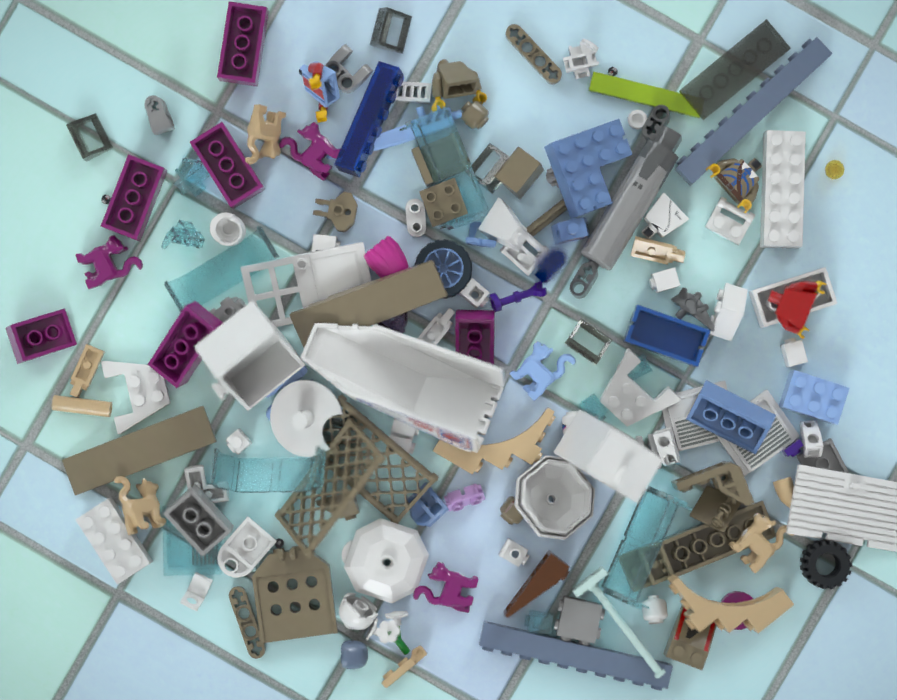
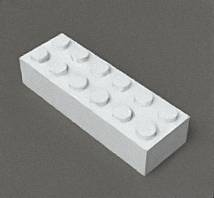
M767 130L763 133L760 247L798 249L803 245L806 131Z

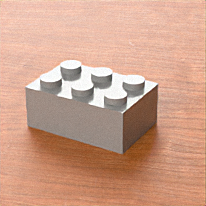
M196 484L167 507L163 513L202 557L230 534L234 527Z

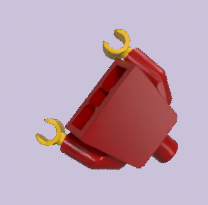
M802 281L792 283L789 287L786 286L783 294L771 291L768 301L778 305L775 314L785 330L797 334L802 339L805 338L801 333L804 330L809 331L805 323L817 296L816 292L824 294L825 291L820 290L821 285H827L822 281Z

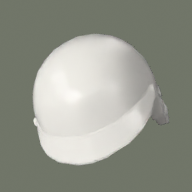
M225 212L216 215L212 219L210 233L219 244L235 246L244 240L246 227L243 221L235 216V214Z

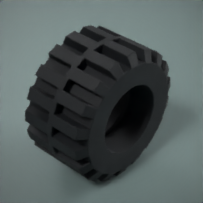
M821 539V541L816 540L813 541V544H808L806 546L807 549L803 550V557H800V562H802L800 570L803 571V576L811 584L822 589H835V586L840 587L843 581L846 582L848 580L846 578L848 574L851 575L852 571L849 570L852 567V562L849 560L851 556L847 554L846 548L842 547L841 544ZM824 553H830L835 558V568L828 575H821L816 569L817 559Z

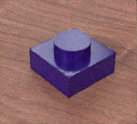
M796 439L784 448L782 453L784 456L789 457L791 455V457H794L801 452L800 448L804 445L800 439Z

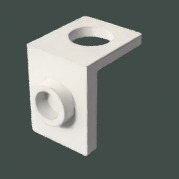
M195 572L180 603L197 611L204 601L213 580ZM187 598H193L197 603H189Z

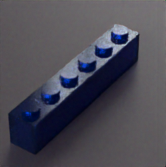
M378 61L334 163L339 171L359 178L361 173L365 171L367 167L366 161L374 151L375 140L381 134V126L387 120L390 105L394 103L396 91L404 80V74L399 67Z
M553 247L536 265L532 274L546 285L568 262L566 259L568 255L561 248L556 249Z

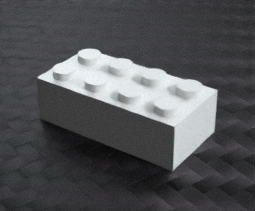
M826 267L750 291L749 295L760 328L779 323L775 314L778 305L769 302L768 298L772 290L783 294L786 286L789 287L792 283L822 281L827 284L820 287V290L825 291L824 294L816 292L817 296L810 312L838 304Z
M112 497L75 519L117 585L153 562L137 535L128 536L125 517Z

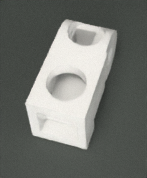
M817 420L800 421V435L804 445V458L821 457L824 446Z
M672 426L657 430L653 434L659 456L664 459L662 462L664 466L680 462V455L675 443Z

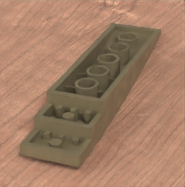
M430 260L330 295L327 299L291 312L289 316L305 348L315 323L338 324V326H352L353 324L371 326L446 297L448 294L434 261Z
M201 406L65 458L62 462L76 496L113 482L118 476H129L213 444L217 440L205 408Z
M759 501L738 509L724 533L701 523L618 556L631 592L666 581L672 574L679 577L737 553L728 544L731 541L736 542L739 540L743 531L751 526L754 514L760 513L770 519L764 502ZM773 526L762 532L765 539L769 540L776 537Z

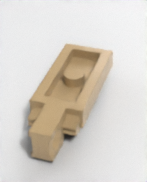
M635 236L630 256L668 265V263H673V261L683 263L685 251L677 249V246Z
M86 344L70 378L72 379L70 384L74 385L70 395L79 398L82 390L88 389L104 356V351Z
M421 645L412 650L409 660L405 657L397 664L399 668L393 672L392 669L383 676L385 679L381 682L383 686L388 688L427 655L425 649Z

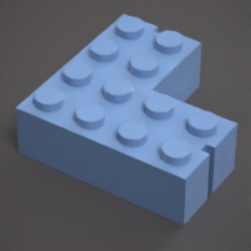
M620 119L544 146L571 219L612 204L600 167L633 155L627 138L623 140L622 136L625 133Z

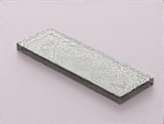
M766 19L685 85L679 92L702 120H705L791 48Z

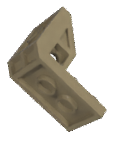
M723 461L671 481L673 488L683 493L693 489L692 485H704L712 480L716 490L734 498L743 505L749 506L754 504L741 467L731 462Z

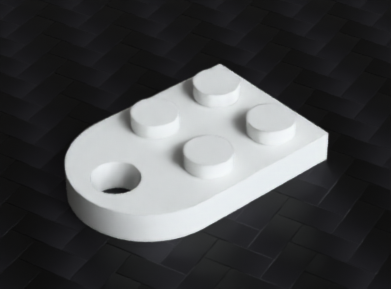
M247 516L218 552L219 567L230 577L239 578L246 576L277 540ZM228 560L235 561L236 569L233 571L227 570L225 563Z

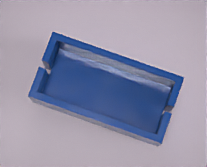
M640 305L635 306L630 319L633 325H628L623 342L693 367H698L704 351L698 349V347H705L711 330Z

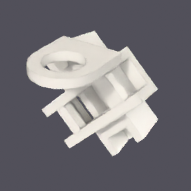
M584 38L579 46H569L570 56L563 58L566 73L574 72L575 79L590 76L589 68L599 65V61L596 60L595 56L599 48Z

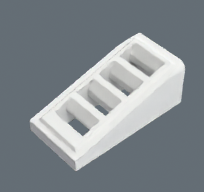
M394 81L392 100L430 104L432 84ZM399 86H403L402 96H398ZM407 87H410L409 97H406ZM414 88H418L417 97H413ZM422 89H425V97H424V98H421V90H422Z

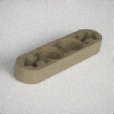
M512 24L508 26L505 34L507 40L546 82L552 85L557 84L562 77L560 68L519 25ZM511 29L513 31L518 30L517 35L520 39L522 38V36L525 37L523 40H521L519 45L516 44L518 42V39L515 36H513L512 38L510 37ZM526 42L530 43L533 47L532 51L528 53L522 50V45ZM542 56L546 61L545 65L537 66L535 58ZM548 64H550L549 70L557 72V79H550V73L547 70L543 73L542 70L546 69Z
M235 586L229 592V600L247 651L252 658H261L266 652L265 643L261 644L259 626L248 594L243 587ZM235 590L243 593L240 597L241 602L246 601L247 604L236 607L235 604H239L238 598L233 597ZM241 608L249 610L248 618L240 617L239 610ZM248 626H253L256 629V634L252 637L245 633V629ZM259 637V640H256V644L258 647H262L260 654L252 651L254 643L249 644L248 641Z

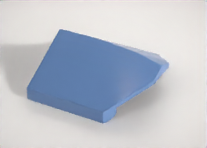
M425 482V483L420 487L421 490L424 488V486L427 484V482ZM430 486L410 509V516L417 525L430 527L449 508ZM413 493L407 501L410 503L417 494Z

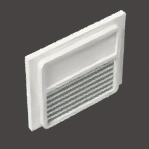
M725 380L713 383L728 391ZM703 386L677 392L676 394L680 396L681 400L662 410L665 427L672 426L678 451L719 442L714 433L686 420Z
M767 389L750 401L776 415L768 434L756 454L716 435L727 451V454L730 455L737 466L741 467L744 476L760 467L800 437Z

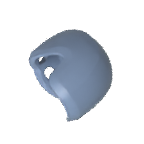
M348 640L343 642L341 645L342 667L346 669H359L366 665L368 660L367 646L361 641Z

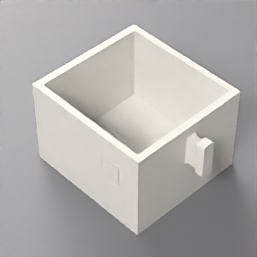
M253 300L194 346L214 377L219 381L217 384L213 383L211 385L218 397L223 401L226 398L225 396L231 393L248 411L305 366V363L285 336Z
M580 409L553 452L635 503H638L664 460L612 426Z

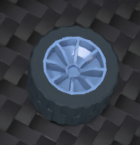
M444 239L430 242L420 250L414 266L430 260L434 261L448 294L443 299L455 297L465 289L471 279L472 262L464 247L458 245L457 242Z

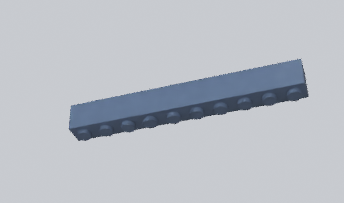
M818 37L813 41L809 38L801 46L803 50L799 54L794 52L787 59L789 63L785 67L780 65L774 71L776 75L771 80L766 78L760 84L762 88L757 93L755 91L751 92L746 97L748 101L743 106L741 103L732 110L734 114L729 119L727 116L718 123L720 127L716 131L712 129L704 136L706 140L702 144L698 142L690 149L692 153L688 157L684 155L676 162L678 165L675 168L676 172L690 186L706 172L707 167L716 163L833 54Z
M488 621L483 622L479 646H482V649L486 651L501 650L503 655L512 656V653L520 655L519 658L531 660V658L539 659V663L547 665L553 662L557 663V667L568 669L569 666L575 667L576 671L581 673L592 671L595 672L594 675L606 678V675L614 676L613 679L625 682V679L631 680L634 685L643 686L644 684H649L652 689L661 691L662 688L668 689L673 668L671 663L655 660L659 667L666 671L664 675L656 679L655 673L641 656L593 645H583L575 641H564L558 637Z

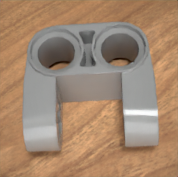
M344 44L325 66L328 68L332 66L339 68L336 74L338 88L342 92L349 94L362 85L373 73V70L365 64L352 76L341 65L353 52L347 44ZM346 79L353 82L349 88L342 86L343 81Z
M155 95L147 97L144 105L153 134L160 135L175 130L165 101ZM155 102L159 103L158 105H156V108L159 110L152 108V106H155Z

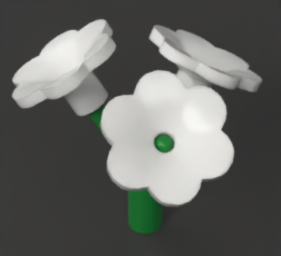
M407 611L386 613L385 617L393 620L389 622L382 621L380 628H377L378 618H376L370 625L365 640L368 641L374 634L380 637L382 643L394 642L404 655L408 654L410 649L401 639L400 625H402L401 618L408 616Z

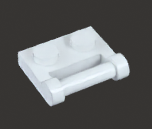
M721 197L705 228L739 245L755 214L752 212L744 213V210L737 208L727 202V199ZM724 208L745 220L743 225L720 213L721 209Z
M528 233L529 236L526 241L538 251L536 256L523 245L519 251L505 245L500 249L527 276L530 275L550 251L546 245L543 246L530 233Z

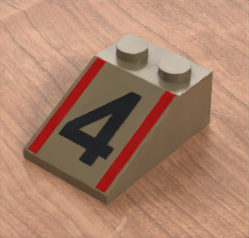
M681 605L663 654L668 658L703 670L714 637L716 624L712 622L701 632L696 629L691 630L686 624L685 620L687 618L683 614L687 610Z

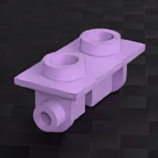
M473 484L464 487L465 495L461 494L460 489L447 493L444 498L449 512L452 510L460 511L464 506L470 504L477 505L482 500H485L481 485Z

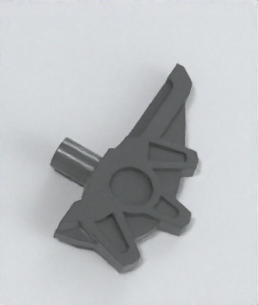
M682 288L680 293L671 299L681 308L675 316L681 320L686 314L692 315L714 332L715 326L707 313L709 307L700 301L701 293H687V288Z

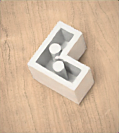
M729 283L725 284L723 290L719 289L716 300L719 301H717L714 309L716 313L710 316L715 329L714 332L710 331V335L732 341L744 315L747 289Z

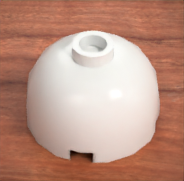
M347 593L339 606V616L344 626L351 630H364L368 628L378 616V613L376 614V606L364 596H361L360 599L355 597L356 593Z

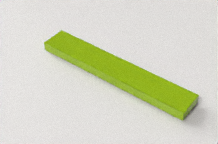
M594 71L589 87L591 92L651 107L665 105L671 112L700 118L705 100Z

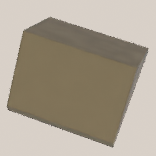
M517 147L494 177L518 199H521L544 169L539 161L522 148Z

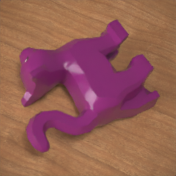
M316 122L306 125L302 130L298 129L297 131L303 138L312 141L311 145L302 154L298 153L297 143L293 138L284 137L279 142L280 148L282 149L285 145H290V154L293 159L308 167L322 181L327 179L330 175L328 171L332 169L330 164L322 162L326 155L335 159H341L346 152L341 148L336 149L331 141L320 133L319 125Z
M115 235L110 236L105 245L95 247L88 254L78 253L75 255L78 263H82V265L94 264L95 272L84 273L87 277L85 282L88 289L102 286L108 280L126 276L129 274L132 264H135L141 270L143 268L141 259L135 256L129 257L124 262L123 269H117L111 255L127 251L128 247H125Z
M438 562L433 567L431 574H428V577L435 581L445 582L440 596L434 597L431 589L427 586H419L413 592L415 600H418L420 594L423 593L428 602L433 605L452 607L457 611L469 613L474 597L471 595L463 597L461 596V591L463 587L476 588L478 577L472 576L467 578L459 572L449 571L444 563Z

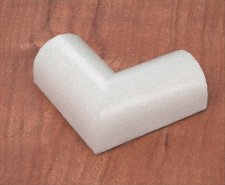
M193 465L184 469L187 489L196 484L213 503L229 501L227 481L207 484L204 465Z

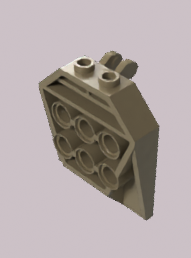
M293 546L288 551H284V548L273 549V553L266 557L252 576L261 644L338 633L330 564L316 553L310 559L307 558L299 546ZM309 576L317 579L315 586H310L307 583ZM295 579L298 582L297 588H290L288 580ZM270 582H277L279 589L277 591L270 590ZM312 599L318 600L320 607L317 609L312 608L310 601ZM298 602L301 605V610L293 611L291 603ZM273 605H280L282 612L275 614L272 611Z

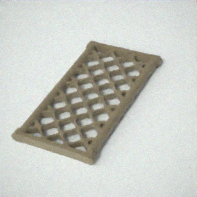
M341 394L338 396L340 406L343 407V415L330 417V428H324L323 431H329L333 440V432L340 431L342 428H334L332 418H342L344 426L345 417L352 415L358 420L357 425L362 430L367 428L373 433L370 440L374 445L375 442L383 441L387 445L386 452L381 453L387 456L388 465H380L378 468H387L389 478H379L378 470H376V478L369 479L367 482H376L377 491L368 492L365 489V484L359 494L391 522L399 524L404 515L429 487L438 481L439 476L426 469L346 401L347 398ZM346 440L341 441L340 444H345L346 446ZM351 440V443H357V440ZM363 451L360 452V461H363V456H366V453ZM372 452L371 456L375 459L376 455ZM350 453V456H356V453ZM397 453L402 458L401 464L392 465L389 455ZM331 455L327 460L328 466L334 464L335 455ZM361 464V466H359V469L362 471V475L364 474V469H366V466L364 464ZM411 465L417 470L416 476L406 477L404 468ZM355 466L349 467L348 476H350L351 470L355 469ZM344 467L338 469L339 477H343ZM391 468H401L402 477L393 478L391 476ZM426 478L429 482L421 490L419 488V480ZM349 479L348 485L352 488L355 485L354 479ZM415 480L417 490H407L405 481ZM388 481L390 483V491H380L379 482ZM392 481H402L404 490H393ZM407 493H416L415 498L409 503L407 501ZM390 494L392 503L385 506L379 501L380 495ZM394 494H404L405 503L396 504L394 502ZM395 507H405L399 516L394 514Z
M351 417L347 418L344 422L345 425L328 447L331 449L320 456L282 508L278 509L274 515L302 550L303 554L309 559L380 464L382 465L387 459ZM351 428L357 433L355 436H351ZM357 438L356 448L350 449L351 440ZM344 439L346 440V448L340 451L338 445ZM361 439L365 442V447H361ZM366 450V459L360 461V452ZM371 451L376 455L374 460L370 459ZM356 452L355 461L349 463L350 453ZM341 454H345V462L343 464H339V456ZM331 455H335L334 464L328 466L327 460ZM366 463L367 470L363 475H359V466ZM355 465L354 475L348 476L349 467ZM344 467L343 477L338 478V469ZM334 468L333 478L327 479L328 470ZM321 469L323 470V479L317 481L316 474ZM354 478V487L351 491L347 490L348 480ZM343 480V489L337 491L338 481ZM333 482L332 491L326 493L327 483ZM311 484L312 493L306 496L305 489ZM318 484H322V492L320 494H316ZM338 494H342L344 499L340 505H336V496ZM332 495L331 505L325 506L326 497ZM321 497V506L315 508L316 498ZM311 498L310 508L305 509L306 499ZM297 499H300V509L295 511L294 503ZM331 509V517L328 521L324 520L325 510ZM320 510V519L314 521L315 511ZM306 512H310L308 522H304V514ZM300 513L299 522L293 524L294 515ZM286 514L290 515L289 522L284 517ZM315 524H319L321 529L317 535H313ZM309 525L308 535L303 536V527ZM299 526L297 534L293 528ZM308 538V547L302 541L303 539Z

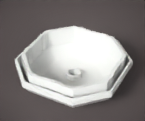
M545 455L516 479L514 506L539 537L566 540L593 517L595 488L578 467L561 457ZM549 496L553 497V503L549 501Z
M380 518L356 530L344 569L356 592L394 603L412 594L419 586L429 554L417 530ZM385 559H390V560H391L390 565H388V566L384 565V564H383L384 560H385Z

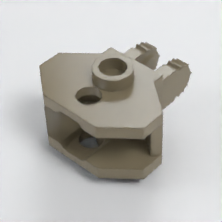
M343 192L336 199H330V201L323 199L315 200V203L318 205H327L329 209L328 212L313 210V215L332 220L337 231L346 232L355 224L358 205L351 193ZM350 210L351 214L345 215V212Z

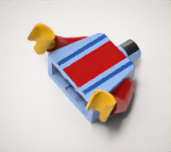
M315 61L309 66L302 65L299 69V74L303 77L306 91L319 102L318 109L320 111H316L317 123L327 121L328 106L338 100L340 95L336 72Z

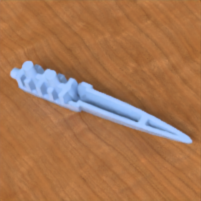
M437 105L435 113L426 115L424 107H418L416 110L419 118L411 120L412 125L406 124L342 148L346 151L343 157L396 146L455 126L454 120L462 116V111L460 109L452 112L451 108L447 107L441 112L440 106ZM326 155V158L332 159L331 156Z

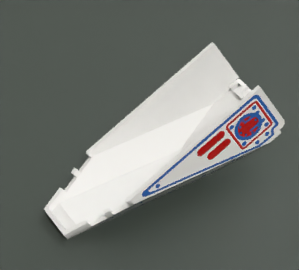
M315 323L300 357L302 361L347 396L470 453L471 451L478 453L484 438L478 434L486 435L491 420L485 418V416L493 417L498 403L492 401V399L499 401L505 385L503 368L379 325L358 326V324H353L352 326H338V324Z

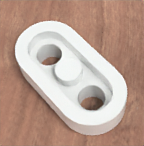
M411 199L405 207L407 230L411 236L421 237L426 232L425 207L421 200ZM417 205L419 209L414 212L411 210V207ZM415 224L420 225V229L418 231L413 229V226Z

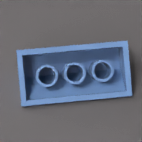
M706 380L686 420L756 454L768 434L776 415Z

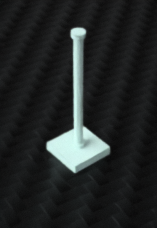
M602 566L573 587V593L578 598L587 590L592 591L653 670L656 679L660 678L666 671L659 667L598 587V582L608 575Z

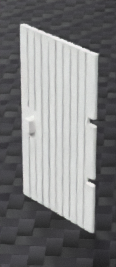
M798 464L786 533L821 539L823 532L826 533V540L863 546V541L867 540V547L897 552V482Z

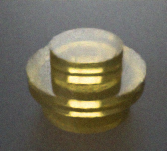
M832 160L826 164L825 173L830 179H838L844 174V166L840 161Z

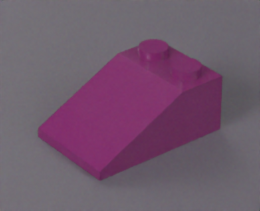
M65 308L18 322L5 328L17 364L77 345Z
M456 310L455 352L494 365V310Z

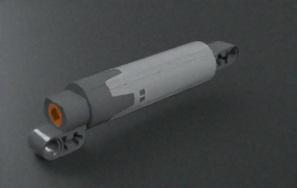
M657 105L643 125L642 132L647 142L612 198V204L608 205L581 250V254L589 262L581 265L570 283V291L575 298L582 299L586 297L598 277L597 269L599 266L606 270H612L679 159L675 151L682 141V136L667 127L670 121V112L665 105ZM659 112L667 114L663 119H658L656 115ZM653 128H654L655 134H654V133H651V134L649 135V134H648V130L652 131ZM591 269L593 274H588L586 277L585 270L589 271ZM578 284L584 286V290L581 293L574 292V288Z

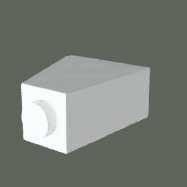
M499 197L478 228L488 239L495 240L517 251L520 250L529 236L513 210Z

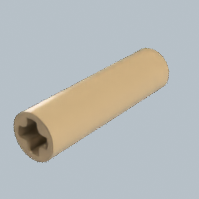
M54 395L52 410L110 417L112 402Z

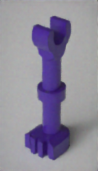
M542 281L536 282L530 289L522 292H513V295L501 299L496 293H493L489 297L490 305L496 313L501 311L504 305L513 302L519 303L522 299L531 296L543 297L547 295L546 287L543 288Z

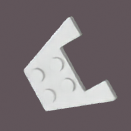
M629 348L626 349L616 372L600 397V402L627 427L681 400L680 396L669 386L653 399L631 379L628 374L641 360Z
M101 361L104 378L125 375L133 413L114 417L117 434L125 432L171 403L165 378L149 365Z

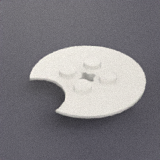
M300 380L286 385L276 395L271 407L270 422L276 439L286 450L298 456L314 457L331 449L324 441L323 428L330 417L338 414L343 415L338 399L326 386L311 380Z

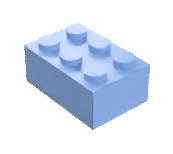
M790 370L779 407L838 425L850 388L796 370Z

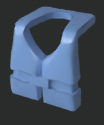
M471 221L469 237H466V243L468 245L494 248L497 241L475 238L476 231L482 222Z

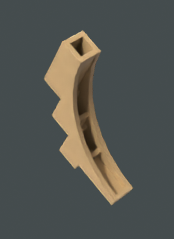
M547 407L541 417L529 429L509 440L481 445L478 453L473 451L471 453L440 439L433 452L472 475L474 471L478 473L483 465L481 462L482 458L501 470L504 467H509L513 460L510 457L511 454L532 465L534 462H538L543 454L540 452L542 448L535 444L537 442L541 443L546 434L543 431L547 425L551 426L553 423L555 411Z
M674 574L667 578L670 582L669 588L675 595L678 594L681 597L680 603L687 610L683 613L687 618L685 620L686 624L691 630L696 629L699 632L714 622L721 631L724 629L730 633L743 622L749 631L753 630L759 634L794 605L785 591L779 587H775L765 595L749 601L722 603L697 595Z

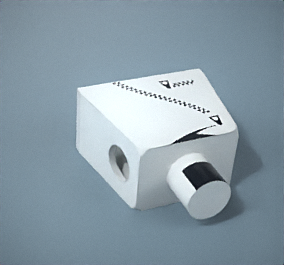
M663 193L644 217L648 225L641 232L647 239H650L656 233L663 238L687 222L689 218Z

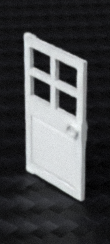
M359 242L240 267L248 303L253 300L257 305L256 301L275 297L280 319L272 320L271 322L276 327L293 324L290 317H285L281 299L282 295L299 292L302 307L306 308L312 303L327 299L330 295L371 281L369 267L363 256L365 254L364 243ZM293 264L298 286L279 289L274 267ZM268 269L273 291L255 294L250 272Z

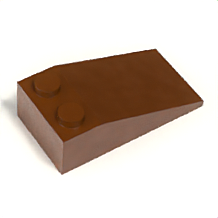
M548 550L503 611L504 616L509 618L556 585L560 580L564 581L570 573L568 570L569 565Z

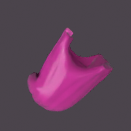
M390 236L385 237L384 240H381L373 246V249L368 250L363 255L368 266L380 278L409 268L402 249Z

